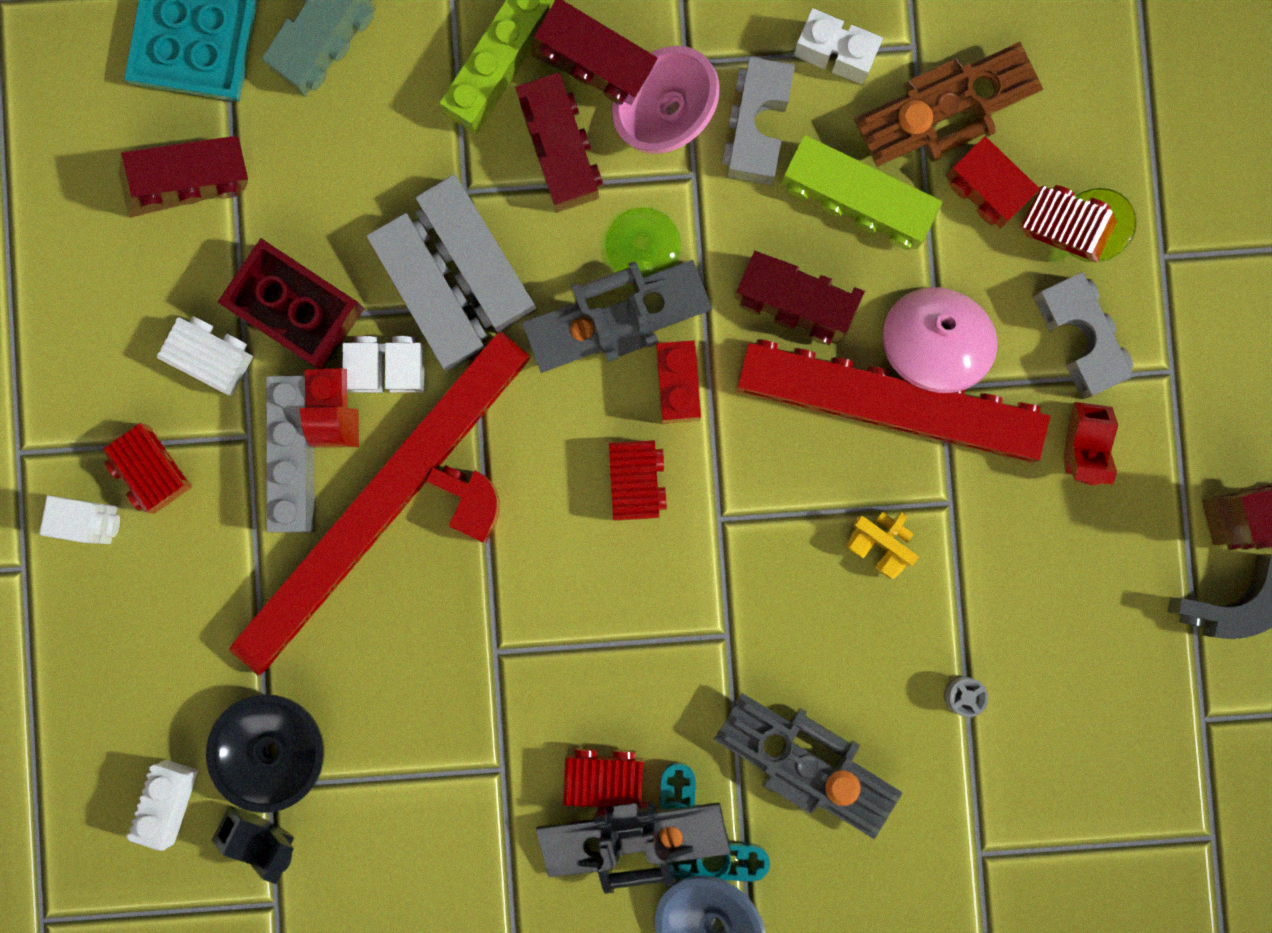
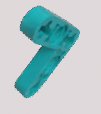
M681 762L671 763L666 766L661 776L660 806H663V809L694 806L696 779L691 767ZM675 770H681L683 777L690 779L689 784H683L681 790L682 799L690 797L689 804L681 801L665 802L666 796L674 798V785L667 783L668 777H674ZM729 842L730 849L737 851L735 854L736 859L746 860L749 858V853L755 852L757 859L763 861L762 865H757L755 872H748L747 865L735 864L736 872H729L731 858L730 854L723 855L725 859L724 865L717 871H710L702 864L703 858L696 859L698 870H690L691 862L689 861L679 862L678 868H674L675 878L702 875L728 881H759L769 872L770 860L765 849L760 845Z

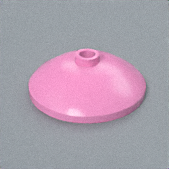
M669 46L651 52V54L658 57L657 62L633 104L629 105L624 102L623 105L613 102L612 117L614 126L622 139L632 148L651 154L676 150L699 135L711 120L719 99V79L710 61L702 53L689 47Z
M930 287L906 294L892 306L883 325L882 343L890 364L905 380L931 392L953 393L974 386L985 377L996 357L997 335L990 317L974 300L951 289ZM941 324L949 326L952 330L944 329Z

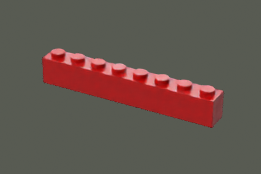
M757 339L756 344L748 343L736 392L1030 463L1041 460L1051 415L1040 413V406L1018 402L1017 407L1002 404L1003 398L1000 396L981 393L980 398L965 395L966 389L953 393L931 392L919 388L907 380L890 377L891 371L884 368L869 366L868 371L853 368L854 362L843 358L831 357V361L827 362L815 359L816 353L805 349L794 348L793 353L778 350V343L768 340Z

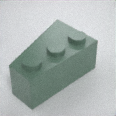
M304 0L306 4L294 20L287 18L263 56V61L271 71L304 96L310 90L315 91L324 82L327 75L325 71L333 61H339L345 56L350 47L349 41L356 32L364 31L371 23L374 16L372 12L375 10L371 0Z

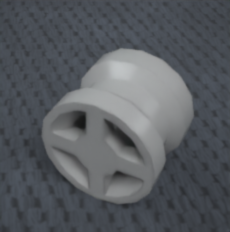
M957 677L947 684L944 691V699L947 706L953 712L964 717H974L985 710L988 703V693L981 682L969 677Z

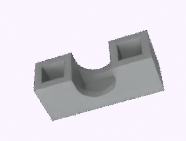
M749 57L747 69H739L735 91L743 92L741 105H733L729 128L736 129L734 143L726 142L722 165L729 166L728 178L772 185L781 139L770 138L761 134L755 126L754 119L759 113L766 110L786 111L795 65Z
M1083 272L1047 288L1033 297L1049 331L1062 325H1073L1078 327L1086 337L1087 347L1083 356L1066 365L1082 399L1091 397L1134 376L1131 370L1133 368L1132 358L1124 347L1120 348L1114 336L1116 333L1115 324L1108 313H1103L1097 301L1099 299L1098 289L1090 278L1086 279Z

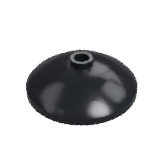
M274 694L250 696L227 708L213 725L206 746L208 772L220 794L235 806L257 813L281 811L303 799L318 781L325 757L322 733L312 715L292 699ZM271 743L276 746L277 755L275 757H269L266 754L265 747L267 744Z

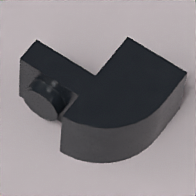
M230 805L211 840L223 856L250 864L262 880L274 884L277 883L282 872H285L289 867L294 850L291 845L294 837L285 829L256 814Z

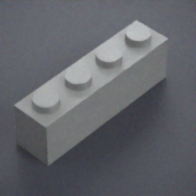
M455 174L415 197L421 206L415 213L426 231L434 228L441 240L435 243V246L446 264L454 260L461 272L454 277L466 296L472 292L480 303L474 310L485 328L493 325L497 333L537 310Z
M405 213L368 234V240L443 369L448 373L479 355L485 348L482 340L488 336L478 319L474 318L470 321L463 308L469 304L458 285L450 288L444 277L450 271L439 252L431 255L425 245V242L431 238L421 221L418 219L412 222L408 214Z
M266 376L267 532L271 533L315 532L314 448L306 441L300 420V408H305V376Z

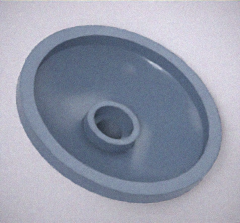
M691 876L676 882L662 896L655 913L656 933H766L762 918L750 899L732 884L711 876ZM717 918H719L724 923V925L719 923Z

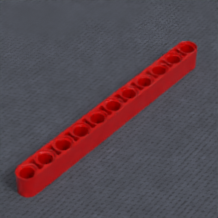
M499 332L237 637L228 651L257 676H260L275 661L424 486L432 468L438 469L521 372L531 356L507 335Z

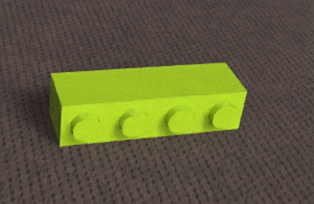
M555 0L505 1L439 104L445 116L475 135L478 133L531 51L534 36Z
M806 135L803 136L781 182L782 185L787 186L786 191L792 196L801 200H807L809 197L822 203L821 209L837 217H841L842 214L856 220L855 225L869 233H876L878 230L890 236L889 241L892 244L905 250H910L911 247L918 249L921 246L943 201Z

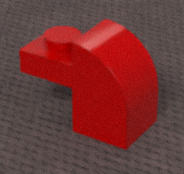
M347 369L305 370V408H300V420L305 439L313 448L359 447L358 409L348 408Z
M1074 402L1067 428L1064 451L1065 474H1073L1074 480L1081 481L1087 485H1099L1100 483L1114 485L1117 469L1111 450L1119 425L1113 407Z
M445 465L443 471L432 468L426 482L461 498L448 526L483 543H487L500 513L499 495L493 483L476 470H474L467 484L463 482L466 474L447 465Z

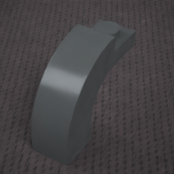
M1257 554L1252 582L1246 593L1237 601L1225 606H1216L1184 598L1170 597L1168 613L1180 615V623L1203 627L1204 623L1202 636L1239 639L1255 636L1272 628V554Z

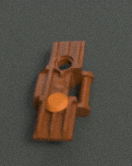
M1017 42L972 64L969 63L962 66L956 58L914 77L903 84L907 94L854 118V121L876 167L922 146L929 159L934 162L941 159V154L985 134L988 137L995 134L996 128L990 116L991 114L1041 92L1043 87L1021 42ZM981 78L990 81L993 85V94L986 98L976 95L973 90L974 81ZM960 112L962 115L973 112L977 120L976 122L937 139L938 136L934 128L939 122Z

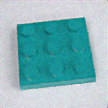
M139 0L124 80L131 85L240 102L258 0Z

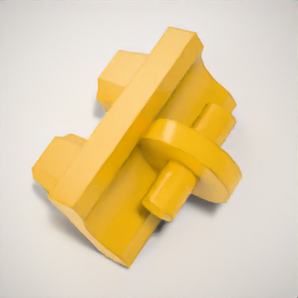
M883 511L879 514L876 521L887 528L885 532L863 516L857 517L852 523L851 527L854 530L845 547L862 559L874 543L884 549L886 552L874 568L889 579H894L906 566H913L919 558L917 554L894 539L895 535L908 543L914 534L903 526L908 516L902 511L894 519Z

